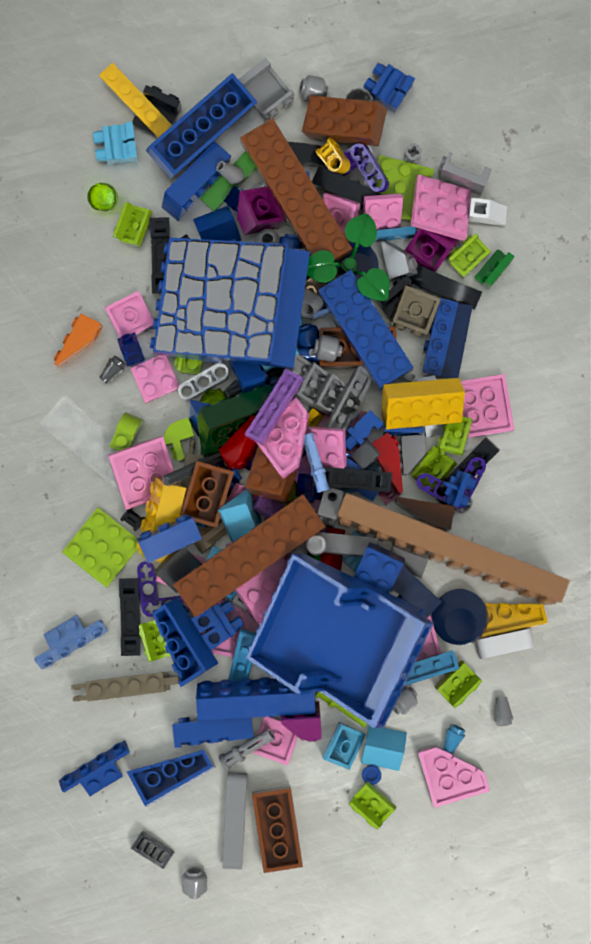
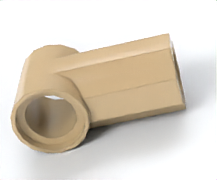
M219 519L217 528L208 526L205 529H201L199 533L202 539L194 542V545L201 554L215 545V542L227 533L222 519Z

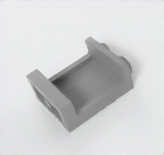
M267 58L263 59L238 79L256 99L257 103L254 105V108L264 120L274 118L279 113V109L283 106L288 107L294 101L293 90H289L272 69L271 63Z
M449 152L447 157L443 156L438 172L441 173L439 179L470 189L471 192L481 196L492 169L485 166L480 177L449 164L453 153Z

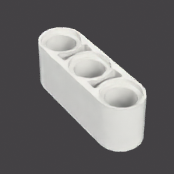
M218 363L185 381L178 388L180 398L189 402L191 399L194 400L224 383L229 378L228 367ZM218 369H224L226 374L219 378L215 375V372ZM202 378L209 380V384L206 387L199 386V381ZM187 387L192 389V394L188 397L182 395L183 389Z
M530 628L482 638L476 641L480 659L534 648Z

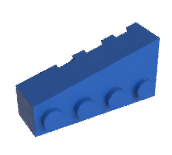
M214 141L164 192L161 207L179 222L194 203L203 196L209 186H212L219 178L220 173L216 170L217 164L220 161L230 164L231 155Z
M178 597L152 612L160 635L166 641V651L171 654L174 662L172 664L174 672L177 671L180 678L178 681L180 688L219 664Z
M189 717L178 718V722L172 724L175 748L186 744L194 746L204 742L218 743L222 742V740L233 741L254 738L252 718L198 721V719L190 720Z
M201 750L127 771V774L144 806H150L216 767L208 752Z

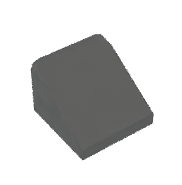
M366 440L352 454V458L362 469H366L373 465L380 453L369 440Z

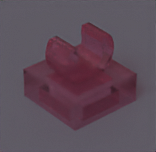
M392 484L391 492H378V496L385 506L400 496Z

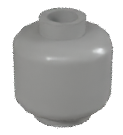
M308 75L305 79L301 80L299 93L302 94L305 100H309L310 95L326 97L328 86L325 85L323 78Z
M263 229L257 233L255 242L280 244V237L275 230Z
M321 335L319 339L315 340L313 354H316L319 360L334 362L337 356H341L343 346L339 345L338 338Z
M403 687L393 708L396 714L406 715L418 704L416 698L418 695L412 687Z
M189 868L182 875L183 893L191 899H198L206 893L207 875L202 869Z

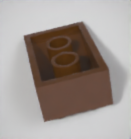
M396 497L394 503L418 521L445 532L451 530L455 506Z

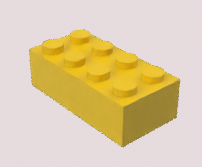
M460 378L383 384L381 416L385 428L397 429L462 423L465 390Z
M155 477V481L150 485V501L148 500L145 506L146 517L141 522L142 533L149 530L153 532L163 523L168 522L171 524L176 521V518L180 516L186 487L178 482L171 486H165L162 478ZM137 541V542H136V549H138L137 552L144 557V555H143V553H142V550H141V548H140V546H139V544H138V541ZM170 554L155 561L163 562Z

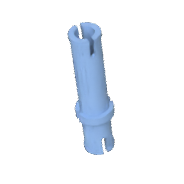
M306 434L304 447L312 471L310 474L314 478L317 493L329 490L325 476L326 470L322 466L314 434Z

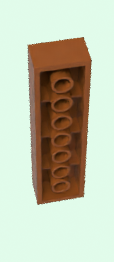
M274 119L268 120L241 136V145L306 251H310L309 257L318 251L325 250L331 252L334 255V262H337L352 253L351 245Z
M300 495L172 585L193 615L197 617L325 528V525L305 496Z

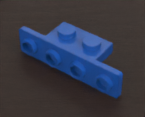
M443 298L440 300L435 319L428 332L431 333L430 338L425 340L423 351H426L423 373L441 376L458 302Z
M126 741L115 744L108 751L97 755L95 759L82 764L77 770L64 775L59 780L62 792L65 793L76 785L81 784L88 795L92 796L123 777L121 770L115 762L130 753Z

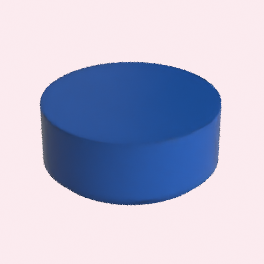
M368 765L362 771V778L365 783L368 781L371 785H375L381 780V771L377 766Z

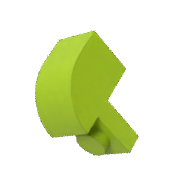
M125 412L117 424L116 432L109 447L118 451L131 447L134 438H137L144 420Z
M189 418L172 423L164 434L166 447L173 445V448H170L173 459L177 458L179 463L185 461L181 442L195 438Z

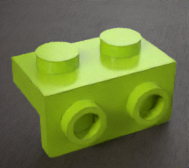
M125 202L117 225L114 228L113 237L122 243L141 247L153 212L150 209L137 207L129 202Z
M477 233L473 236L468 235L462 241L464 245L460 249L456 247L448 255L450 258L447 263L462 278L491 253L478 238L479 235Z
M433 446L426 453L420 464L414 468L411 476L416 481L420 474L427 473L444 481L457 463L447 455H441L438 447ZM428 477L420 479L422 486L432 487L429 491L433 492V487L437 484V481H434V484L428 482Z
M155 620L139 624V634L143 640L144 652L148 661L151 662L171 656L166 651V641L160 635Z
M462 660L458 663L459 669L449 672L435 686V689L454 708L461 705L482 683V680Z
M368 781L349 802L352 810L360 814L370 826L377 830L397 808Z

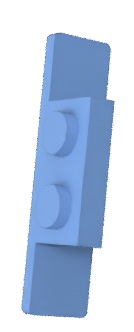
M75 615L43 634L50 649L35 657L34 661L41 669L50 667L61 658L67 657L78 648H82L95 638L101 637L108 629L102 620H98L84 628L80 618Z

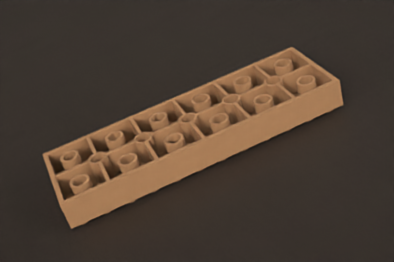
M347 493L336 518L339 521L338 525L346 528L353 526L361 534L367 535L371 533L379 541L386 542L389 540L393 542L392 546L400 549L407 547L411 549L410 553L418 556L425 554L429 556L428 559L436 563L443 561L447 563L446 567L454 570L461 568L465 570L464 574L472 577L481 576L484 582L490 584L499 583L502 589L508 591L517 590L519 591L518 595L526 598L535 597L537 598L536 602L544 605L562 603L570 582L569 579Z

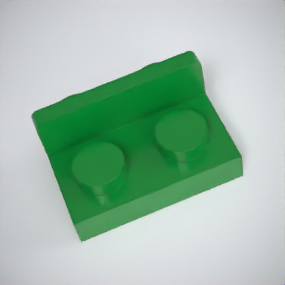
M497 249L476 274L475 280L489 290L515 256L510 252L505 255Z

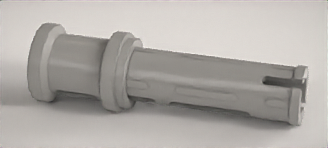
M267 729L243 745L234 746L226 754H220L219 761L225 770H229L237 762H243L247 755L275 740V736L270 729ZM262 740L261 742H259L258 744L254 745L253 747H250V746L253 745L254 743H256V742Z

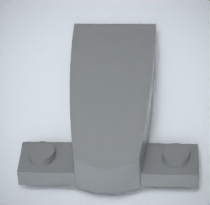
M299 354L296 355L294 368L288 370L302 376L304 381L294 395V398L330 416L325 425L326 428L345 429L346 432L350 422L362 410L364 395L372 382V378L367 370L360 365L356 366L346 384L336 375L326 372L316 363H310Z

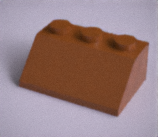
M196 460L180 516L183 514L191 515L195 522L217 528L220 519L218 509L224 506L234 471Z

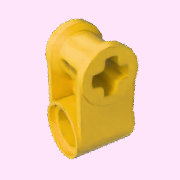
M329 137L320 149H316V154L330 171L339 174H345L349 171L350 161L334 139Z

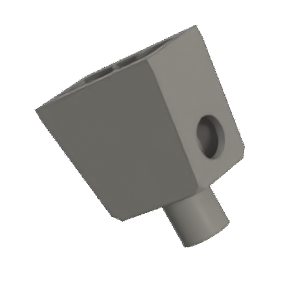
M329 487V490L323 493L317 515L326 526L334 527L344 494L343 491H340V487Z

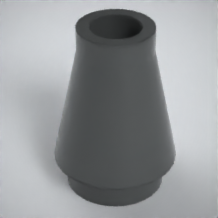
M114 355L112 358H109L99 378L108 384L125 370L126 364Z

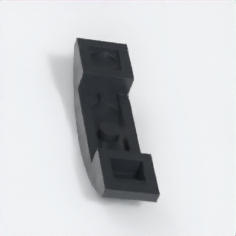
M318 166L312 180L313 185L358 202L361 206L364 204V196L383 195Z
M169 217L150 218L152 294L162 293L158 292L159 281L164 279L161 267L162 261L166 262L167 254H164L165 242L169 243L170 238Z
M418 264L416 268L417 274L409 276L413 284L452 301L473 306L472 309L476 308L482 294L480 290Z
M323 467L326 470L325 476L329 487L391 492L392 472Z
M119 578L121 656H140L141 637L139 634V624H141L139 579Z

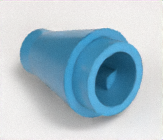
M451 724L450 728L447 729L443 750L454 754V751L464 739L466 730Z

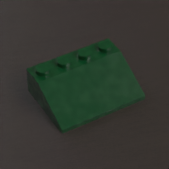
M270 385L258 386L247 393L241 392L236 397L222 399L214 405H206L199 410L197 422L203 458L219 452V449L252 415L258 414L272 392Z

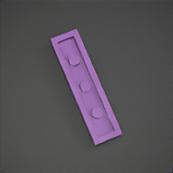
M288 369L285 370L247 429L245 435L261 445L264 444L303 383L304 379L302 376Z

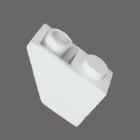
M471 198L468 222L505 226L507 206L492 200Z

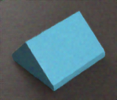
M247 489L218 509L231 542L236 541L262 522L259 513L253 510L254 501Z
M338 722L322 758L350 770L366 734Z
M369 725L361 763L399 771L404 756L407 733L383 727L374 729Z

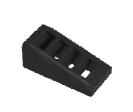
M143 830L131 847L133 851L162 869L165 868L174 854V851ZM144 839L147 840L146 844L141 849L139 847L140 844ZM150 843H152L154 846L152 847L150 852L147 853L146 849L148 848ZM156 848H160L156 857H153L152 854ZM165 851L167 854L162 862H160L158 859Z

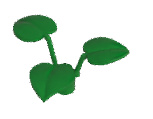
M364 213L352 218L345 227L347 240L356 243L351 256L345 258L342 264L334 262V255L331 252L325 250L318 251L309 257L307 276L319 283H328L337 274L335 266L341 270L342 274L352 270L354 275H363L357 281V288L362 295L376 301H387L390 281L386 272L379 268H372L367 274L364 271L356 270L357 262L354 256L359 244L363 247H370L377 236L374 220L369 214Z

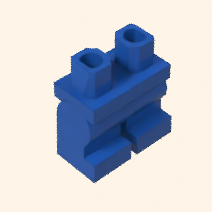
M377 63L372 73L380 77L378 82H375L368 78L363 88L370 92L374 100L395 113L413 85L415 78L405 75L390 64L386 67L383 64Z
M370 410L356 423L354 429L350 427L347 430L348 436L345 438L346 448L351 451L357 444L361 446L370 436V432L373 429L378 432L384 426V423Z
M230 601L222 604L217 603L199 616L191 618L200 634L209 628L211 629L202 635L210 651L235 635L236 631L244 625L239 616L231 621L226 616V614L234 610Z

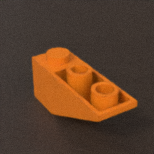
M80 314L79 317L76 316L71 325L73 327L71 333H67L63 340L64 346L62 350H58L54 357V364L60 368L93 345L103 328L101 323L83 314Z

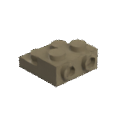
M404 285L399 301L395 304L389 321L393 322V327L404 330V327L411 329L410 333L420 337L422 333L428 335L441 298Z

